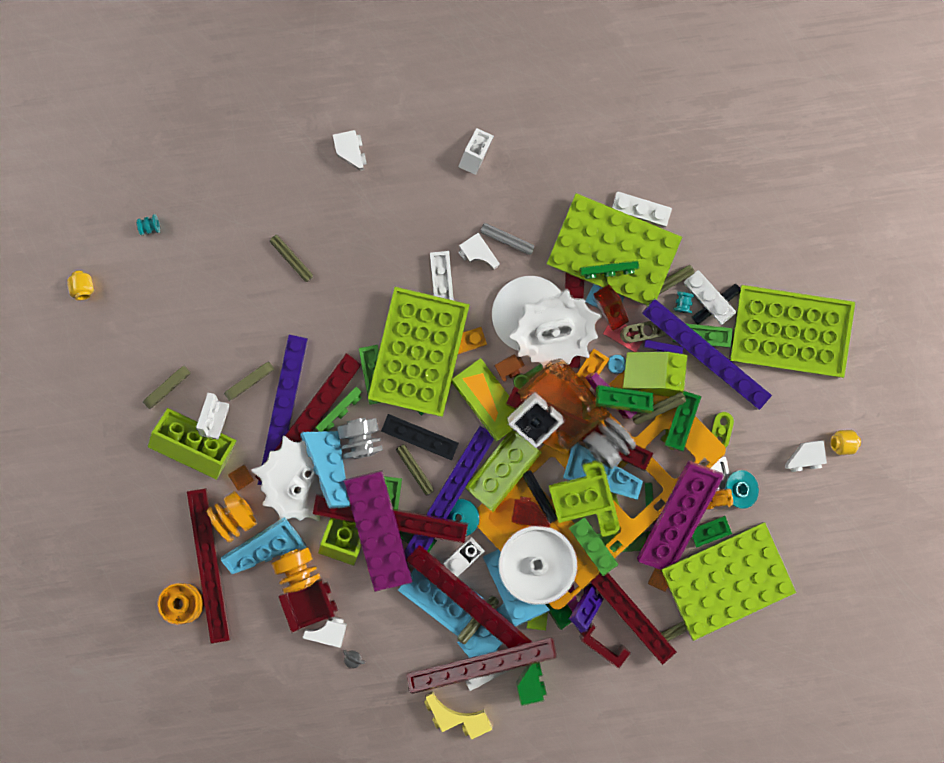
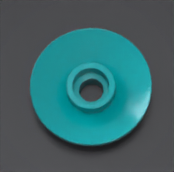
M744 470L735 471L726 481L725 489H731L733 506L739 509H746L756 502L759 487L757 480L751 473Z
M458 499L447 519L457 521L456 516L460 514L462 516L460 522L468 523L467 537L478 527L479 512L470 501Z

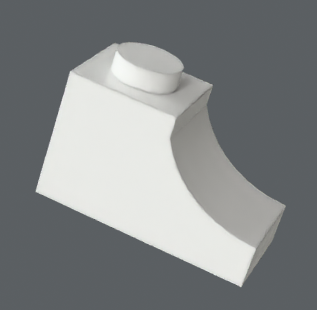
M476 128L463 153L459 168L476 175L494 136Z
M479 233L459 245L461 250L458 252L464 261L467 259L470 263L472 261H482L493 270L500 266V263Z
M333 617L328 619L327 624L321 628L306 629L303 638L341 648L347 623L343 622L344 619Z

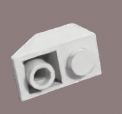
M355 130L334 134L333 139L338 157L360 171L364 170L363 165L367 163L365 154H361L359 146H363L361 135H357Z
M824 441L801 443L785 464V468L791 469V472L802 471V467L810 466V469L822 468L821 464H827Z
M471 537L443 564L458 577L484 550Z

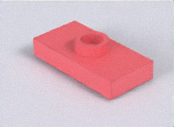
M618 322L614 326H611V324L610 326L609 324L603 332L605 336L627 349L637 352L643 341L625 343L620 337L621 330L627 325L622 322ZM637 331L626 333L630 338L638 334Z

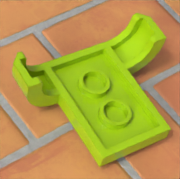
M598 460L584 463L583 468L586 476L549 485L559 523L597 514L602 537L616 534L620 529L603 463Z

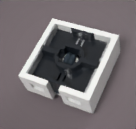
M536 392L508 417L509 425L535 448L564 422L562 415L552 406L548 408L546 401Z

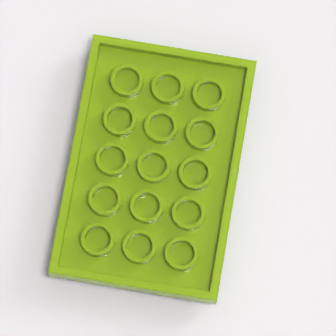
M576 193L546 265L648 306L654 298L657 300L682 237ZM639 261V269L635 270V274L623 275V272H615L616 276L604 277V274L596 275L597 278L585 279V276L580 277V267Z
M746 285L740 286L741 291L739 293L730 361L840 378L845 377L855 302Z
M394 287L368 399L443 417L470 304Z
M765 522L661 569L693 641L796 593Z

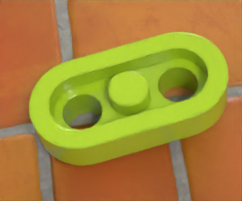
M720 412L714 418L711 432L715 437L719 436L722 438L721 443L726 448L730 441L734 419L731 414ZM722 418H725L727 421L725 425L720 424Z

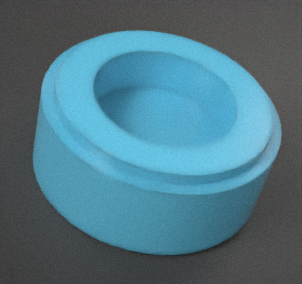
M613 355L607 362V368L611 373H622L625 370L626 360L621 355Z

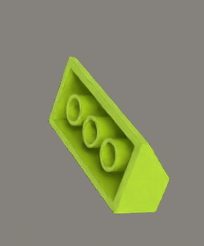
M167 408L152 431L147 447L217 480L237 440L222 433L218 440L200 436L196 428L197 421Z

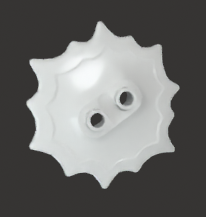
M566 289L554 297L542 298L536 304H524V313L517 319L518 326L509 334V338L515 340L519 345L518 357L530 356L531 362H539L543 366L544 374L548 375L556 365L561 363L570 364L575 356L589 358L587 345L591 340L598 338L595 331V323L601 315L591 311L586 306L584 299L572 298Z
M286 436L282 437L281 449L270 451L266 463L251 470L262 481L261 491L266 494L262 504L263 506L274 508L279 519L285 517L287 520L296 518L301 521L304 518H312L319 521L320 516L313 514L316 494L324 495L320 487L321 482L313 469L312 459L307 454L305 441L293 442ZM307 470H310L311 472L309 476L306 477L305 472ZM295 487H300L297 492H294Z

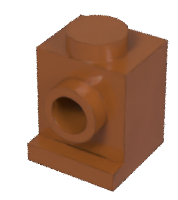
M515 354L494 365L503 382L507 381L506 376L514 377L520 373L519 369L525 366L521 357H516Z

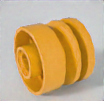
M235 491L224 497L225 508L217 502L215 504L216 510L212 507L207 509L212 525L229 543L234 540L232 533L236 537L240 536L238 526L248 531L257 525L252 509Z
M309 547L300 551L298 549L281 555V559L271 563L276 575L283 573L286 575L285 578L279 581V584L289 582L288 586L282 588L283 593L299 591L321 578L319 573L310 575V572L317 569L316 566L307 568L306 564L313 559Z
M176 583L169 585L161 592L158 599L159 613L163 619L173 624L193 622L199 618L204 608L203 595L192 584ZM180 600L183 601V607H182V608L179 606V601H180Z

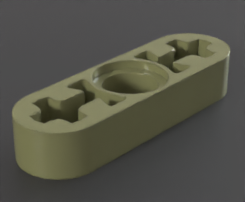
M652 321L624 327L620 332V337L625 343H634L664 337L668 334L663 330L657 331L658 326ZM645 325L650 326L652 329L650 336L645 335L643 332ZM629 331H638V334L632 336L631 338L630 336L626 335V333Z
M270 362L263 364L224 392V395L229 401L233 400L274 371V367Z
M185 365L182 366L153 391L143 403L148 409L153 408L185 380L191 372Z

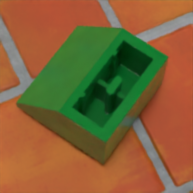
M540 662L527 665L516 681L521 706L544 701L543 696L547 695L544 681L540 682L539 679L540 676H543Z

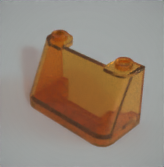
M561 358L550 361L518 390L523 402L536 392L546 401L548 408L552 406L562 415L564 422L556 429L559 432L557 441L562 448L567 450L573 448L602 424L607 417H610L605 407L596 406V396L569 364Z

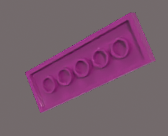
M692 461L687 462L637 557L638 562L661 570L679 561L724 477L722 472Z
M383 471L345 479L344 483L374 592L412 583V577L406 561Z

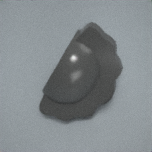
M352 650L349 652L343 651L345 655L344 663L347 667L354 669L360 664H365L366 661L362 660L358 652Z

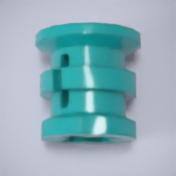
M153 214L152 218L144 217V220L137 219V228L140 235H144L146 232L148 234L153 233V231L160 232V224L156 214Z
M677 292L678 299L675 302L677 307L673 308V310L691 314L690 306L693 304L691 299L694 298V294Z

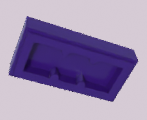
M645 340L643 348L657 350L656 352L683 353L682 346Z

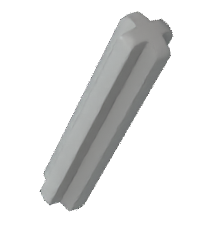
M484 223L481 228V233L528 255H531L534 250V245L489 224Z

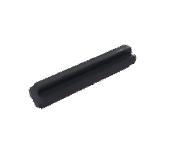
M734 284L721 295L729 302L740 293L741 288ZM704 307L693 315L692 319L698 325L712 314Z
M527 471L522 477L550 523L555 522L558 519L556 512L532 471Z

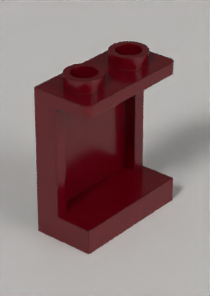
M324 579L316 581L299 591L287 592L278 596L291 633L336 616L338 608L335 600L331 601L329 593H331L329 583H325Z
M591 622L587 631L580 633L581 641L614 666L620 668L630 655V651L622 644L615 653L591 636L596 628L594 623Z

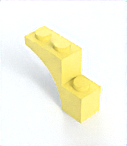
M433 691L426 694L425 706L428 711L432 710L435 716L432 718L437 729L440 728L442 732L460 723H464L461 727L465 735H469L472 740L492 730V725L484 709L474 713L457 712L443 705Z

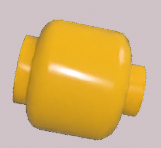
M75 271L68 277L67 286L71 297L79 301L90 298L94 288L89 274L83 273V271Z
M839 430L831 437V448L838 455L855 454L861 446V439L854 430Z

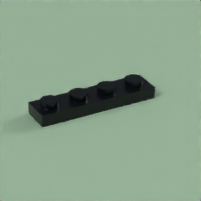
M390 414L387 415L381 430L383 433L451 461L459 444L454 440Z

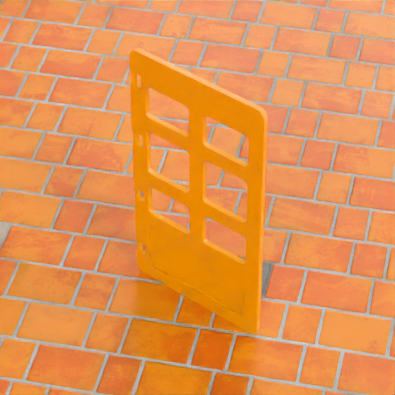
M624 371L608 385L623 389ZM653 394V405L669 397ZM602 407V421H599L601 424L606 426L604 420L607 417L619 423L606 407ZM677 407L656 416L655 420L637 437H633L630 434L635 444L646 449V446L663 430L667 429L670 431ZM581 410L579 413H577V415H576L577 417H579V418H581V419H582V410ZM695 416L685 448L695 457L694 463L699 464L705 458L709 462L705 467L711 468L725 455L726 448ZM558 431V433H560V434H562V435H564V436H566V437H568V438H570V439L572 438V436H570V435H568V434H565V433H563V432H561V431ZM543 445L539 449L542 453L527 471L530 470L534 474L552 457L566 469L570 454L564 455ZM653 457L646 471L660 484L663 492L633 519L613 500L621 531L606 547L614 559L659 517L664 506L659 511L653 506L660 499L665 503L667 502L680 478L679 476L673 479ZM621 460L616 466L623 469L628 463ZM522 477L494 512L483 503L477 507L479 512L478 528L501 552L505 543L516 532L527 527L540 526L515 521L518 503L535 505L548 523V528H552L565 536L576 554L577 573L574 581L578 587L572 593L567 591L561 598L549 603L554 609H561L592 581L600 571L569 528L575 523L572 520L559 523L558 519L553 523H549ZM544 492L555 511L553 500ZM618 540L622 545L613 552L610 547Z

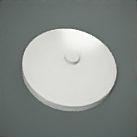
M523 276L507 283L497 294L492 308L493 326L499 338L509 347L519 351V345L515 340L509 338V334L517 328V319L524 313V304H536L542 298L554 297L561 293L560 289L552 282L537 276Z
M532 526L516 532L505 543L500 554L499 572L505 587L516 598L529 604H547L561 598L572 586L577 573V558L572 545L561 533L544 526Z

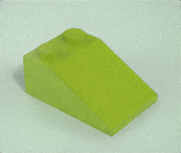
M627 352L623 389L649 392L654 395L667 397L680 392L683 393L687 355L672 352Z
M330 518L318 554L354 566L362 546L356 523Z

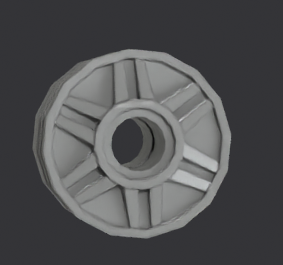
M607 417L604 420L606 426L603 424L598 426L602 435L593 431L584 439V443L599 462L612 470L621 462L617 452L619 451L627 456L629 454L628 449L633 450L636 444L624 427Z
M376 418L347 421L346 425L337 427L339 438L349 439V443L341 446V448H351L350 453L343 454L344 459H359L373 456L383 450L382 446H373V442L381 441V438L371 437V434L379 431Z

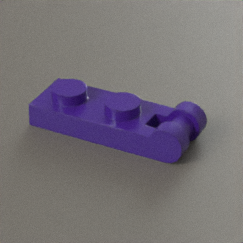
M589 584L584 588V594L569 618L580 633L587 631L604 600L603 596L595 591L596 588L593 584Z

